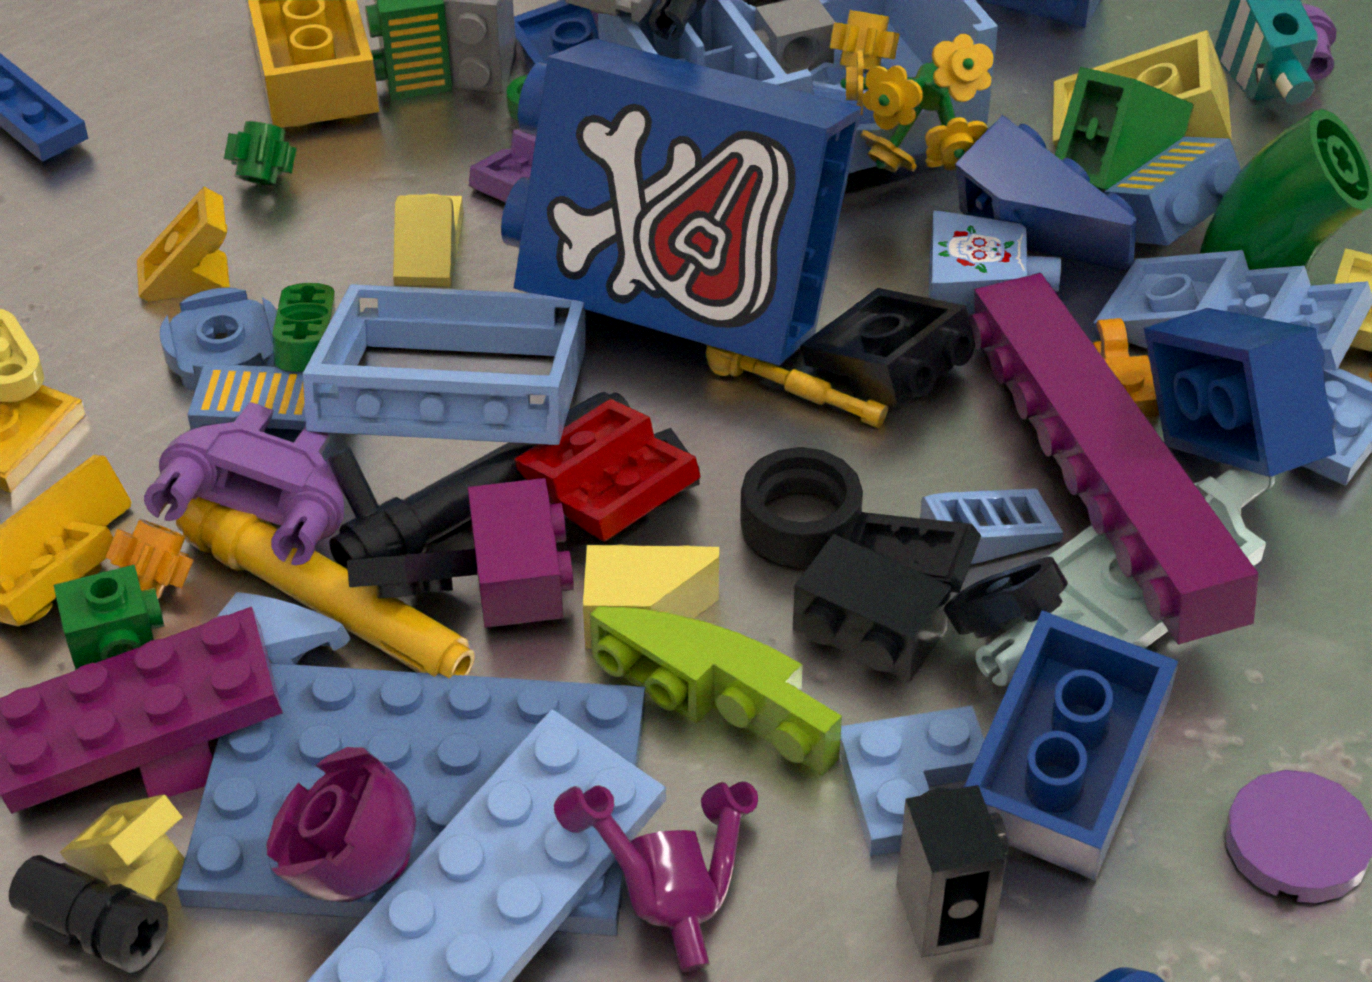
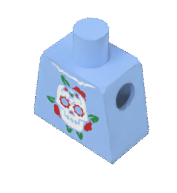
M933 211L929 252L928 298L966 305L969 316L975 314L974 289L1042 273L1055 292L1059 291L1061 258L1027 256L1026 228L1022 224L945 211Z

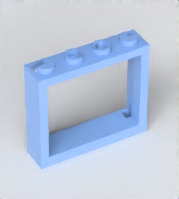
M350 284L303 372L306 430L326 433L559 445L586 350V309H584V302L534 293ZM360 298H378V308L365 307L364 311L360 312ZM558 308H570L567 318L558 317ZM367 346L555 356L549 376L358 366ZM530 394L546 395L544 403L530 404Z

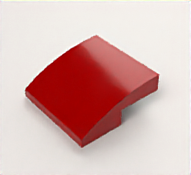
M612 399L607 400L564 427L559 445L537 444L514 459L517 470L526 480L546 478L549 503H562L563 513L566 517L604 542L701 478L696 456L655 438L650 416Z

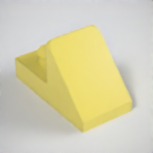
M438 194L397 196L394 215V285L451 287L464 215L462 196Z
M165 794L113 805L59 853L72 867L104 881L108 887L122 884L137 893L144 894L155 900L181 875L185 858L165 833L182 818V815Z

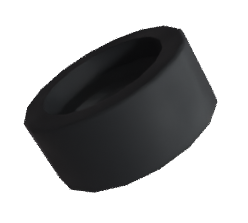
M806 447L781 449L758 459L746 472L741 488L740 522L745 540L759 555L777 564L799 568L809 567L833 534L848 541L850 540L856 522L862 512L863 490L858 474L843 459L824 450ZM804 492L817 494L831 501L838 510L821 520L798 522L785 520L771 513L765 505L768 501L782 494Z

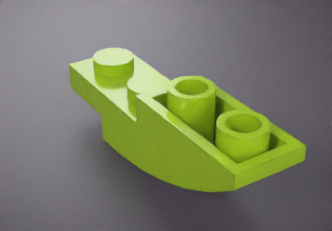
M598 606L590 614L592 658L610 675L615 677L622 676L636 686L645 687V692L663 709L675 710L697 724L714 707L732 725L749 729L774 745L776 750L787 760L795 763L801 762L821 776L839 760L842 715L801 691L803 664L738 632L676 614L638 608Z

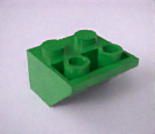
M1080 67L1055 156L1060 160L1069 158L1079 164L1088 174L1090 183L1105 194L1104 191L1185 137L1194 104L1136 79Z

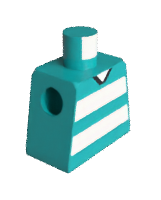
M1230 0L1214 48L1221 65L1250 99L1256 101L1282 95L1287 104L1295 105L1308 99L1315 90V84L1308 75L1307 70L1318 44V36L1301 1Z

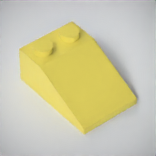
M1207 30L1091 68L1136 79L1194 104L1185 137L1228 138L1232 142L1228 83ZM1078 73L1054 81L1052 141L1055 148L1058 145Z

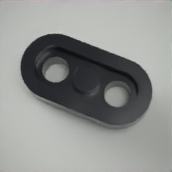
M1044 557L973 583L956 594L945 605L944 612L959 635L973 632L976 638H984L1000 630L1012 619L1024 616L1027 622H1033L1038 620L1042 610L1048 613L1056 610L1063 602L1059 594L1066 588L1068 581L1054 558Z

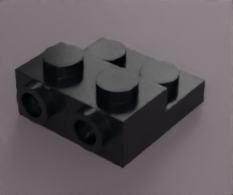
M882 288L872 291L800 345L805 366L833 372L840 376L846 375L849 377L854 397L866 400L871 399L888 407L898 408L912 401L915 396L923 397L927 395L933 388L935 379L939 375L950 371L954 365H965L971 359L976 347L966 305Z

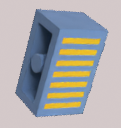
M1183 137L1104 192L1105 195L1110 192L1117 194L1133 209L1137 219L1135 242L1168 246L1215 213L1223 195L1241 171L1230 139Z
M204 363L187 414L190 429L234 422L249 402L274 410L272 420L264 433L294 443L306 426L303 372L286 371L278 367Z

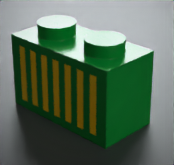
M374 0L373 5L365 6L370 38H379L380 49L371 50L376 82L385 80L390 101L453 91L443 0Z

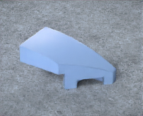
M236 592L218 615H229L252 606L261 626L268 657L274 664L296 665L304 653L318 646H331L333 651L345 646L351 639L343 624L293 603L256 594Z

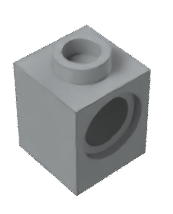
M786 0L755 7V28L753 31L786 74L805 69L811 71L824 62L834 63L835 49L829 48L835 21L819 0Z

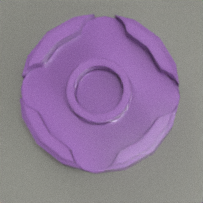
M1281 770L1256 777L1241 788L1229 810L1226 847L1238 870L1259 889L1278 896L1279 890L1287 894L1298 895L1297 902L1319 903L1344 896L1362 881L1372 857V821L1361 802L1339 783L1312 772Z

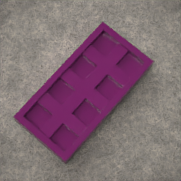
M252 606L229 615L218 616L202 625L163 639L152 640L136 649L97 663L86 664L70 673L31 687L20 688L9 695L1 697L0 796L10 813H15L283 714L261 626Z

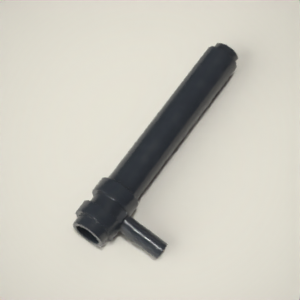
M600 392L570 408L564 427L609 399L628 407L630 406L625 398L617 392L611 394ZM508 442L404 499L393 497L380 505L351 448L343 449L327 458V461L355 515L354 519L340 526L338 535L330 538L329 546L334 561L348 569L347 560L425 553L427 544L471 521L468 487L526 480L517 470L514 459L537 444Z

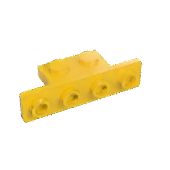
M92 455L0 524V622L19 627L39 620L53 606L51 601L56 598L55 584L95 575L102 569L101 562L106 559L105 557L113 540L111 532L105 526L129 509L132 504L130 497L105 456Z

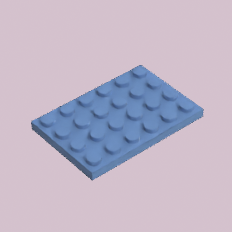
M270 663L283 714L219 737L179 878L177 893L181 906L364 918L551 709L638 768L645 712V687L453 675L449 679L442 674H437L434 677L429 673ZM346 747H363L382 761L403 782L410 792L415 805L416 828L409 862L402 874L393 882L385 884L379 890L352 902L315 899L295 889L278 877L271 869L278 867V863L267 856L266 844L271 827L286 797L297 783H300L309 790L319 778L326 774L315 765L326 756ZM617 860L612 863L555 932L617 936L624 883V873Z

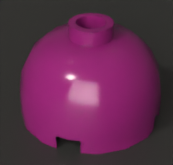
M346 747L326 756L315 765L326 774L319 778L309 790L300 783H297L286 797L271 827L266 844L267 856L278 863V867L271 869L278 877L295 889L315 899L352 902L379 890L385 884L393 882L402 874L409 862L416 828L415 805L410 792L403 782L382 761L363 747Z

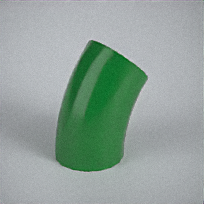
M1322 108L1311 112L1287 127L1262 147L1242 168L1223 195L1206 230L1199 254L1243 250L1249 270L1305 266L1308 274L1312 261L1323 245L1345 224L1372 208V172L1359 142L1347 125L1334 113Z

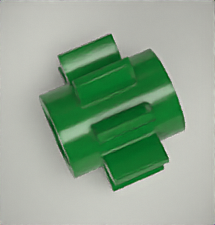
M246 121L243 132L238 131V134L228 133L224 159L232 161L231 164L236 165L235 177L255 184L274 186L276 185L277 175H282V172L292 174L297 148L289 146V142L284 141L286 130L268 123Z

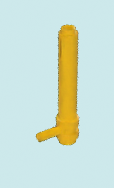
M200 497L197 499L192 498L183 516L176 520V526L183 532L187 543L203 552H212L217 561L235 571L247 570L315 612L343 624L347 631L417 673H429L434 677L437 674H442L450 679L453 675L467 676L471 671L475 661V653L469 648L466 638L396 597L377 598L375 585L349 587L348 569L316 550L310 560L301 565H291L292 558L298 550L297 548H292L285 562L281 561L274 554L271 547V539L278 529L273 526L272 522L258 518L254 514L241 512Z

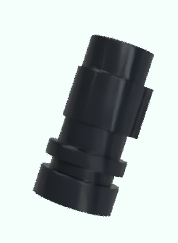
M42 855L32 856L26 860L17 870L9 888L11 907L30 916L34 921L32 928L67 945L78 946L81 941L84 951L129 973L139 971L149 964L159 951L168 929L169 913L166 905L144 894L137 893L122 884L108 887L104 881L66 863L59 864Z

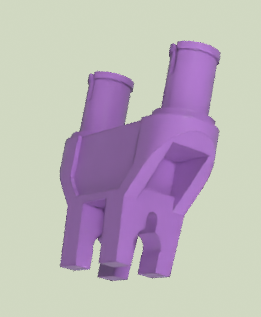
M249 402L234 422L198 427L179 435L171 441L161 454L159 459L160 475L147 488L144 494V503L147 510L157 518L166 505L171 504L172 506L165 515V521L179 519L185 513L192 498L197 499L198 497L241 512L254 514L258 518L281 525L271 539V547L274 554L281 561L285 562L292 548H297L298 550L292 558L291 565L304 564L310 560L318 541L332 536L338 530L344 518V500L339 482L330 466L321 456L330 441L331 433L310 432L306 430L305 426L294 443L264 433L272 420L274 410Z

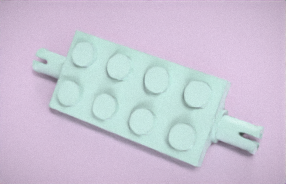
M1233 466L1216 479L1208 477L1194 483V485L1254 566L1262 560L1266 542L1245 527L1240 515L1241 508L1261 493L1271 489L1275 483V476L1267 477ZM1092 525L1048 556L1054 558L1068 581L1066 588L1059 594L1063 600L1062 604L1051 614L1142 648H1147L1168 632L1162 620L1155 621L1149 614L1144 601L1143 591L1133 576L1126 577L1122 573L1117 562L1115 549L1106 535H1098ZM1024 616L1012 619L1002 627L1006 630L1003 634L988 645H984L977 650L975 654L977 665L987 678L997 670H1001L1000 673L993 677L992 682L1002 687L1011 681L1037 620L1027 622Z

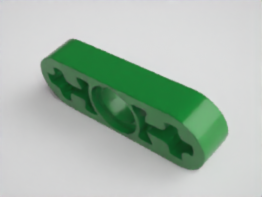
M299 283L282 289L272 333L274 365L279 369L304 372L335 314V291L331 286L321 283Z

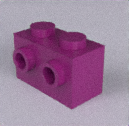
M546 478L468 487L484 628L562 619V591L574 590L570 551L557 552L556 543L566 542L562 503H549Z

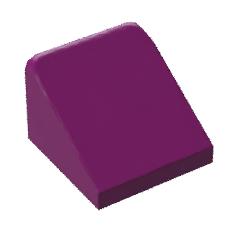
M208 742L139 766L148 797L163 794L166 797H171L205 787L213 760Z

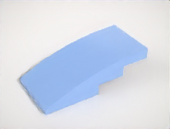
M1243 250L1143 258L1134 261L1094 321L1096 332L1099 333L1097 320L1121 318L1126 327L1128 343L1147 348L1144 334L1145 327L1204 308L1218 309L1316 328L1317 338L1322 345L1325 356V363L1322 369L1337 370L1372 306V293L1368 281L1311 285L1305 266L1249 270Z

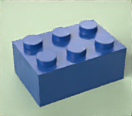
M1204 308L1144 328L1166 446L1267 477H1272L1336 454L1333 436L1335 417L1327 400L1322 369L1325 363V356L1322 345L1317 338L1316 328L1212 308Z
M1043 610L1041 611L964 787L979 785L989 813L998 812L1002 817L1009 846L1096 880L1170 699L1178 665L1177 660Z

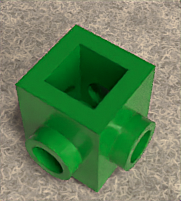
M135 564L54 585L63 631L75 670L86 664L97 663L141 647L147 642L154 640L153 629L165 627L155 588L141 590Z

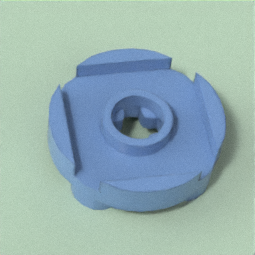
M216 288L189 296L179 303L181 312L173 317L170 323L168 315L161 323L160 341L168 367L181 376L182 383L186 388L194 391L196 390L204 363L276 367L274 365L272 337L277 314L274 305L263 297V305L257 301L249 300L246 290L237 288ZM220 333H227L228 337L224 339H216L215 335Z

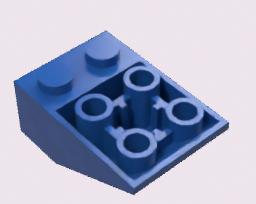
M1002 115L955 163L960 212L964 215L1022 224L1026 228L1027 250L1125 271H1128L1134 263L1137 219L1131 206L1117 194L1110 192L1105 195L1091 184L1088 174L1075 161L1069 158L1060 160L1047 150L1044 140L1030 126L1026 124L1017 126Z

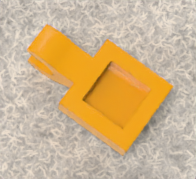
M1121 318L1097 320V329L1101 341L1093 342V345L1144 416L1159 415L1148 356H1129L1126 327Z

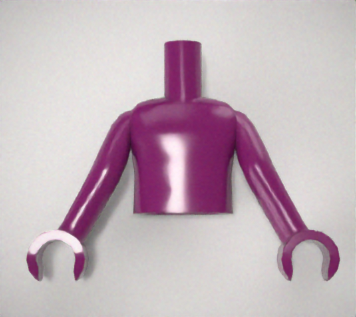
M741 781L729 787L726 783L719 782L707 789L702 795L701 807L704 815L710 822L717 825L709 871H707L695 831H661L645 834L630 841L611 815L614 808V797L607 788L597 785L583 794L579 787L573 786L561 793L554 803V813L557 821L569 832L579 833L592 826L598 831L624 873L635 914L650 924L670 927L681 972H691L710 965L700 924L710 920L716 914L727 896L734 869L741 818L753 812L758 804V792L753 785Z

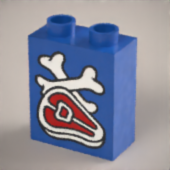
M595 38L548 56L547 64L537 63L528 73L518 104L519 128L523 133L536 136L530 178L522 177L514 184L507 197L501 221L503 242L506 245L519 248L513 289L527 293L584 302V309L781 365L800 348L803 342L816 333L862 107Z

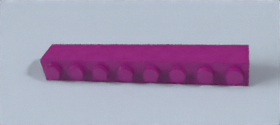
M1042 273L974 289L975 314L969 315V321L976 345L975 348L985 351L990 359L991 368L999 384L1006 383L1012 392L1018 414L1022 419L1029 418L1037 430L1043 452L1048 457L1054 456L1062 468L1063 478L1069 492L1072 495L1079 494L1087 506L1090 521L1098 535L1105 534L1114 547L1117 562L1122 573L1126 577L1133 576L1143 591L1144 601L1151 617L1155 621L1162 620L1178 645L1254 624L1259 573Z

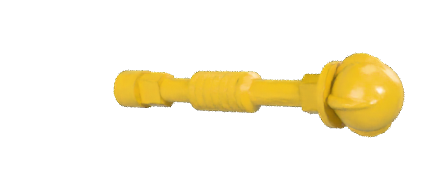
M708 345L706 348L708 365L719 376L730 374L731 376L738 377L744 370L784 385L785 391L799 397L801 396L819 405H823L826 402L861 417V422L875 428H880L886 418L888 406L871 399L864 402L834 390L829 382H825L797 369L787 371L765 361Z

